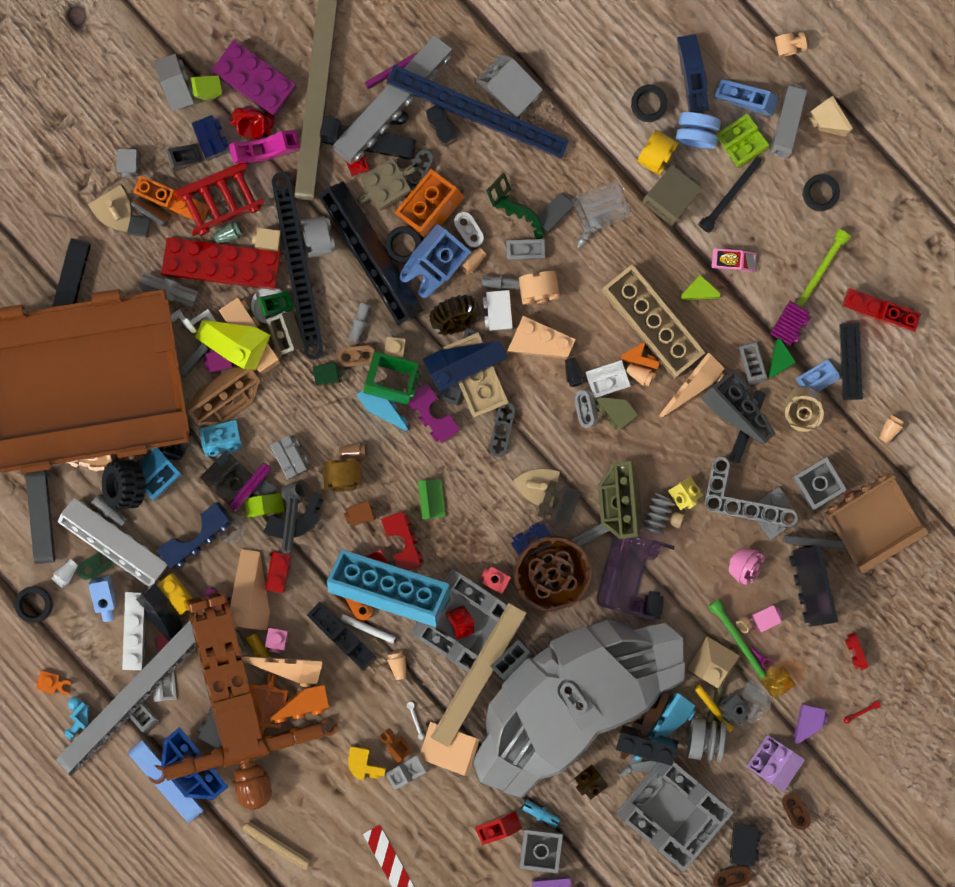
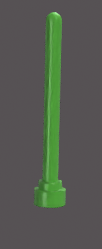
M721 598L717 599L708 606L711 613L719 616L760 679L765 680L767 678L766 672L725 613V604Z

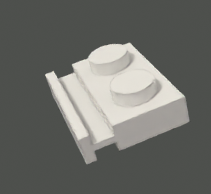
M622 360L585 372L594 399L630 387Z

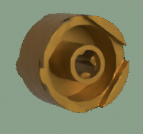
M356 458L345 459V462L338 463L337 460H328L326 465L322 467L325 491H329L328 488H333V492L355 490L357 485H359V488L363 487L361 463L357 462Z

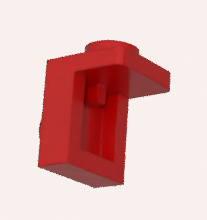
M465 606L447 611V618L455 628L457 639L474 634V619Z

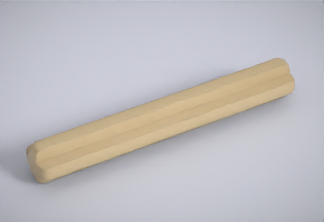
M250 821L244 824L242 831L301 869L306 870L311 862L309 859Z

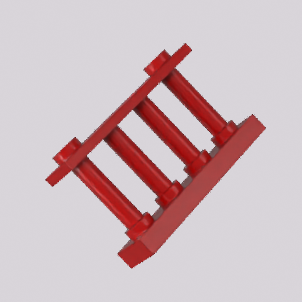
M245 162L233 165L174 192L173 196L176 202L182 200L186 203L197 225L192 231L193 236L197 234L203 236L209 233V229L245 213L250 212L253 214L261 210L264 200L260 199L255 202L243 177L248 168ZM231 178L237 180L248 205L239 209L226 184L227 180ZM215 185L220 188L231 210L230 213L221 216L209 192L210 187ZM198 192L200 195H203L214 217V220L205 224L192 200L193 195Z

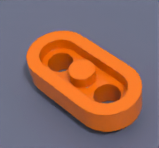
M345 598L357 619L367 620L371 617L373 613L372 606ZM361 607L366 608L367 612L365 614L359 612Z

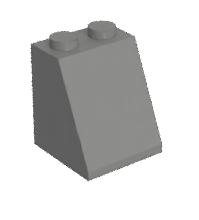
M502 54L475 81L514 117L523 115L527 110L526 107L531 102L536 101L540 96L539 93L543 90L513 58Z

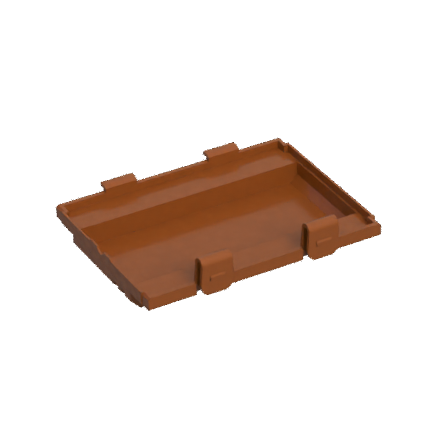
M120 289L91 293L92 301L27 311V314L23 313L22 310L26 308L22 304L0 308V473L21 470V474L49 470L51 469L50 465L115 454H117L118 458L147 454L146 449L190 442L189 423L166 289L125 295L123 299L119 296L122 293Z

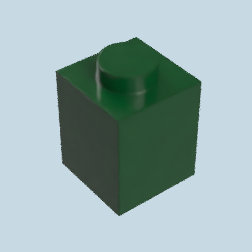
M336 363L313 366L316 387L339 383V378H342L341 368L337 367Z

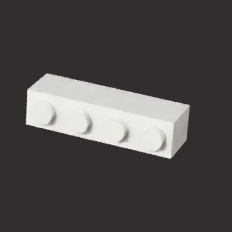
M125 592L122 670H142L145 667V615L147 611L136 600L141 594L140 592Z

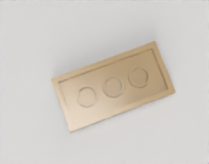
M478 332L443 348L450 349L481 344L483 342ZM493 366L459 383L473 418L508 404Z

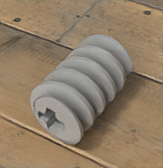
M654 493L658 498H651L655 505L648 506L652 512L645 513L649 519L642 520L646 527L641 526V529L657 535L664 533L660 527L667 526L663 520L670 519L666 513H672L669 506H675V503L667 497Z

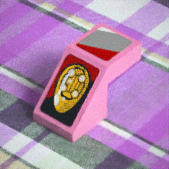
M713 249L712 268L755 272L757 253L742 250Z

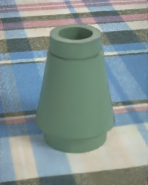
M230 221L214 233L213 236L217 244L239 239L243 235V231L237 221Z

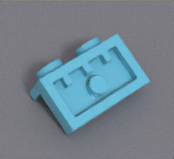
M236 420L199 428L202 448L206 457H214L225 452H235L243 448Z

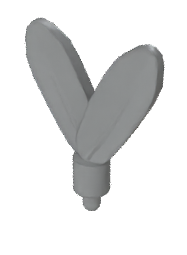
M633 755L629 766L622 769L619 777L627 776L632 771L649 772L657 762H641L642 757L639 760H635Z

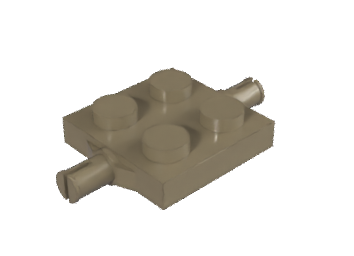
M391 158L361 177L366 186L367 193L358 198L360 204L363 205L371 199L375 202L378 210L382 211L412 192L407 176L416 171L414 165L411 164L402 170L395 159Z

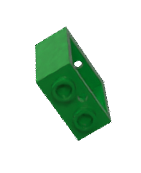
M374 351L363 393L408 405L409 398H414L416 390L413 387L414 381L418 382L420 371L417 370L419 363ZM378 366L410 374L406 393L373 384Z

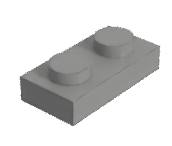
M545 239L506 240L507 260L545 259Z

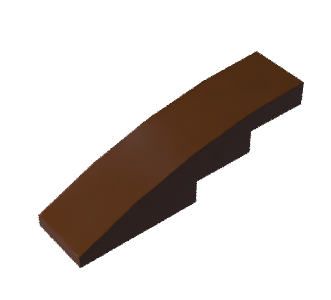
M666 692L661 693L655 709L651 707L649 711L645 712L641 724L633 721L631 727L640 729L641 734L647 736L661 715L670 694ZM621 752L620 758L625 759L630 754Z

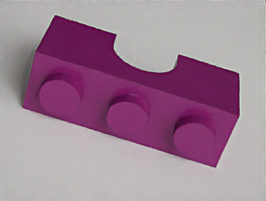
M427 383L415 391L413 399L409 398L408 404L413 411L418 410L421 414L419 419L425 427L429 425L432 430L430 435L435 442L440 441L444 443L460 431V428L449 414L442 419H436L431 416L430 406L438 398Z

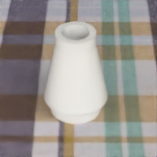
M69 559L67 563L53 573L51 579L64 588L65 585L68 586L79 566Z

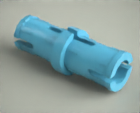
M529 799L526 800L525 804L530 806L531 809L523 805L522 811L536 817L537 821L541 820L554 829L557 827L558 824L552 822L551 819L559 823L560 817L546 811L547 808H541L529 801Z

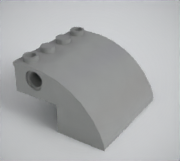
M452 568L444 580L445 583L450 585V597L437 627L417 621L410 633L447 657L457 666L469 672L506 609L507 604ZM465 606L474 619V634L457 639L455 628L447 618V611ZM526 617L523 618V620H522V622L520 623L518 629L520 628V626L522 625V623L524 622V620L526 619Z
M673 761L672 766L658 762L615 814L684 872L734 812Z

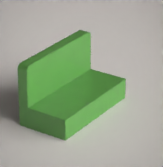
M441 479L418 481L422 519L445 517Z

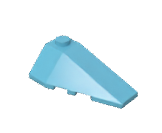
M674 693L646 737L653 739L660 738V735L667 737L685 723L687 719L691 720L696 712L693 710L695 705L679 693ZM634 755L633 758L639 760L641 757Z

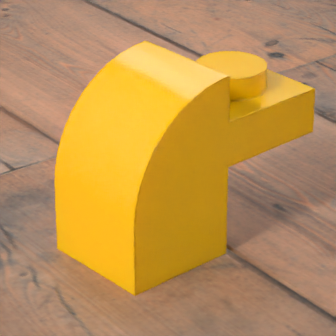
M351 745L348 766L356 778L364 781L366 773L369 774L370 778L375 779L385 776L386 767L367 764L370 749Z

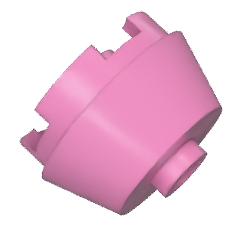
M740 548L731 557L728 571L739 584L748 586L749 582L753 583L761 571L759 570L760 562L763 563L765 557L758 550Z

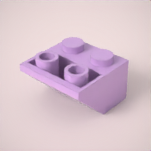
M767 735L746 767L784 792L805 759Z

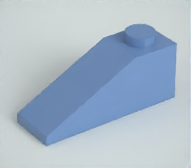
M723 79L720 80L714 96L720 100L771 117L779 100L770 91Z

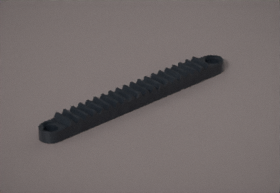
M279 172L272 178V187L301 338L305 347L304 353L309 359L317 360L322 357L324 349L292 183L286 173ZM284 177L287 180L285 187H278L276 185L278 178ZM312 345L319 347V353L315 356L310 355L308 352L309 347Z

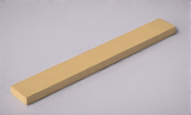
M508 603L431 735L433 740L449 747L493 671L490 666L504 653L526 612Z

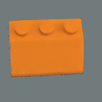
M430 169L394 213L425 238L436 224L442 226L465 197L458 188Z

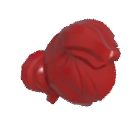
M239 107L232 112L231 124L236 125L240 136L258 140L264 133L268 136L271 135L270 129L274 126V119L268 113L263 114L256 109Z

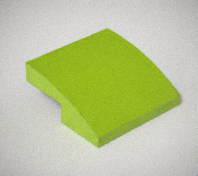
M745 114L716 134L719 142L737 168H740L770 148L768 142L758 131L757 125L748 114Z

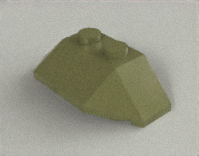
M633 462L613 463L598 485L601 524L619 539L639 537L642 514L639 482Z

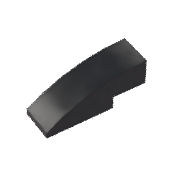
M155 583L148 586L137 597L136 600L148 612L145 616L168 641L183 628L172 605Z

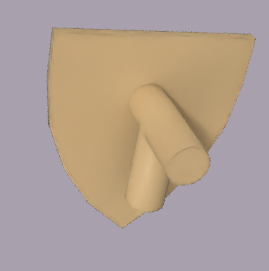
M121 185L88 204L95 216L106 226L118 231H128L131 207L126 192Z
M550 469L531 470L521 474L513 482L518 491L527 500L538 506L552 509L560 472Z

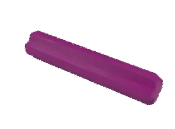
M263 463L229 503V507L232 510L237 511L271 471V467L268 464Z

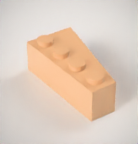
M236 298L219 310L227 323L257 328L261 325L255 315L251 317L247 312L250 308L245 300L240 301L239 298ZM270 338L257 366V370L261 375H264L281 363L279 358L282 356H278L276 348H271L269 345Z

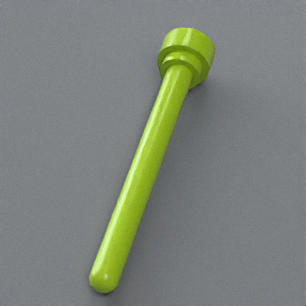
M841 229L837 230L834 235V244L796 304L804 307L841 245L848 243L851 235Z

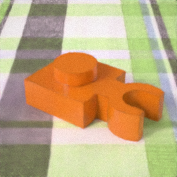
M41 670L36 689L55 694L56 689H58L61 694L68 695L70 692L65 691L63 686L64 684L72 685L73 682L70 680L61 682L59 681L61 675Z

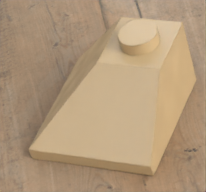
M833 96L809 113V122L813 127H817L819 131L845 137L853 129Z
M707 636L687 669L718 689H721L740 656Z

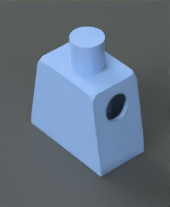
M111 575L92 578L88 586L95 613L101 612L103 622L114 620L113 610L117 606ZM101 599H105L108 603L102 602Z

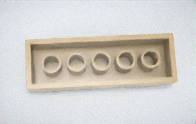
M633 264L602 288L601 291L674 379L705 354L704 350Z

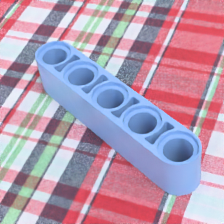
M143 739L128 751L129 756L147 777L159 779L162 776V771L154 766H161V758ZM165 778L160 784L153 783L188 823H191L204 811L195 798H185L171 780L167 781Z

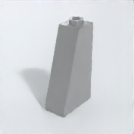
M788 85L769 155L788 159L792 153L807 92L800 85Z

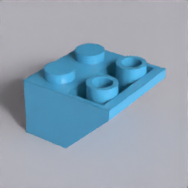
M159 448L152 450L139 463L145 475L146 494L154 501L183 475Z

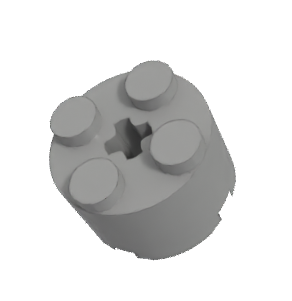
M320 216L301 220V226L305 225L302 233L306 252L310 251L307 255L308 258L331 254L335 244L333 236L329 237L331 229L329 218Z

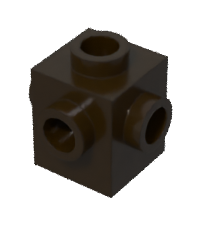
M592 764L574 778L578 783L576 786L577 790L582 796L586 794L590 800L608 787V784Z

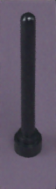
M757 157L753 160L709 217L706 216L698 223L701 229L707 233L714 229V221L761 164V158Z

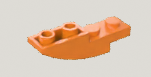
M140 175L133 191L134 194L185 218L194 220L186 203L182 200L176 202L173 196L174 189ZM192 198L205 224L210 209L208 205Z

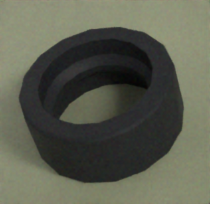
M647 84L635 91L631 100V109L639 120L654 122L664 115L668 99L660 87ZM644 93H654L659 97L660 108L656 113L645 114L639 109L638 100Z
M818 174L806 182L802 195L804 202L809 208L822 212L829 210L837 203L840 197V188L833 177L826 174ZM825 182L830 185L833 192L830 201L824 204H818L813 201L810 189L815 183Z
M400 226L388 234L386 250L394 261L407 263L412 253L407 256L398 255L393 249L394 238L400 234L410 235L415 241L414 251L422 241L419 234L413 228Z
M37 586L21 590L16 596L14 603L17 615L23 621L29 623L41 622L47 619L53 608L50 594L45 589ZM32 593L39 594L45 601L43 612L37 616H30L25 613L22 605L24 598Z

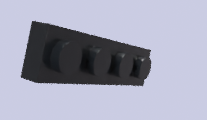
M859 323L839 324L843 401L862 400Z

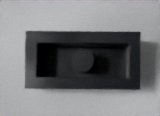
M733 823L729 861L731 864L754 866L755 861L758 862L759 850H756V845L761 839V831L758 830V826Z

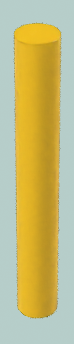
M696 686L694 690L719 722L726 723V731L731 732L734 729L731 723H727L721 715L723 713L702 686Z

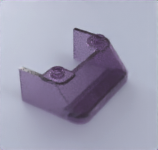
M614 535L597 593L598 605L655 621V617L643 614L645 603L641 597L637 596L646 559H656L661 547L674 550L675 546L640 536L619 539Z

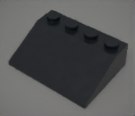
M821 546L791 551L789 561L791 567H795L796 574L793 575L795 585H799L800 589L798 599L800 605L803 604L805 612H802L804 623H808V626L812 627L838 622Z

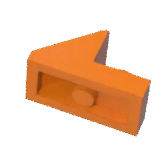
M645 342L627 351L620 357L622 361L652 370H657L659 366V361H656V357L650 355L641 357Z

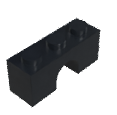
M622 725L616 750L672 766L679 741L661 735L658 739L649 738L642 735L640 729Z

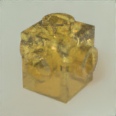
M784 665L776 668V666L771 667L765 671L767 675L761 678L772 699L786 693L796 685Z

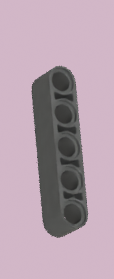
M47 471L26 473L34 563H54L55 548Z

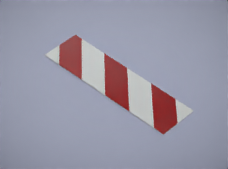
M378 825L364 833L363 836L391 886L414 887L381 826Z

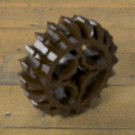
M452 296L450 299H445L444 302H439V305L430 311V322L432 328L438 334L452 335L465 331V329L471 328V325L476 324V321L480 319L481 309L476 299L472 296Z

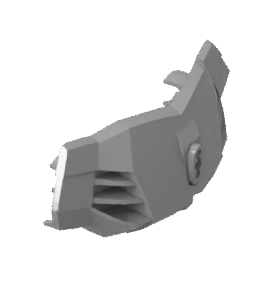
M605 620L589 627L583 626L550 641L548 648L534 658H527L503 683L502 689L489 703L486 719L487 736L476 752L472 763L480 783L502 790V793L523 798L541 779L561 774L589 748L599 734L624 725L649 711L661 693L682 684L685 680L683 637L667 622L635 628L622 622ZM565 687H571L572 692L566 694L564 692ZM576 703H582L583 709L577 710Z

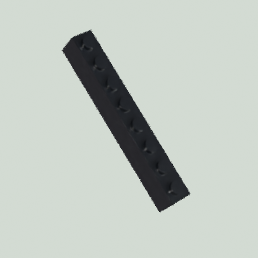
M344 181L328 187L318 197L397 325L399 326L412 320L424 310L408 284L400 280V271Z

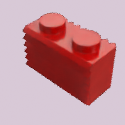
M272 552L265 590L279 593L286 592L284 589L288 580L287 574L291 565V555Z

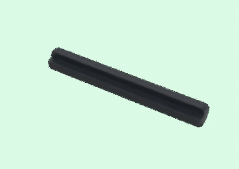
M756 390L753 399L757 400V407L760 411L766 394ZM741 430L729 457V460L735 463L740 462L750 437Z

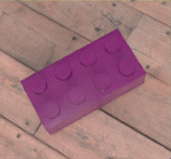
M235 40L231 42L211 70L214 76L219 75L221 81L270 114L274 119L297 89L295 83Z

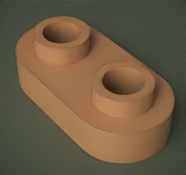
M368 345L342 348L338 352L337 359L344 367L371 364L374 349ZM368 352L370 357L364 359L363 353ZM346 354L351 356L349 361L344 360Z

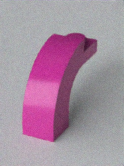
M296 130L280 131L270 137L256 141L234 142L229 147L233 163L245 162L246 164H253L290 154L300 149Z

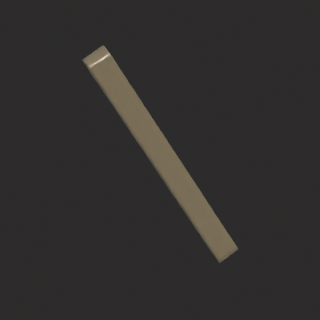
M318 0L295 199L311 201L315 199L321 150L319 135L322 119L325 116L338 0Z

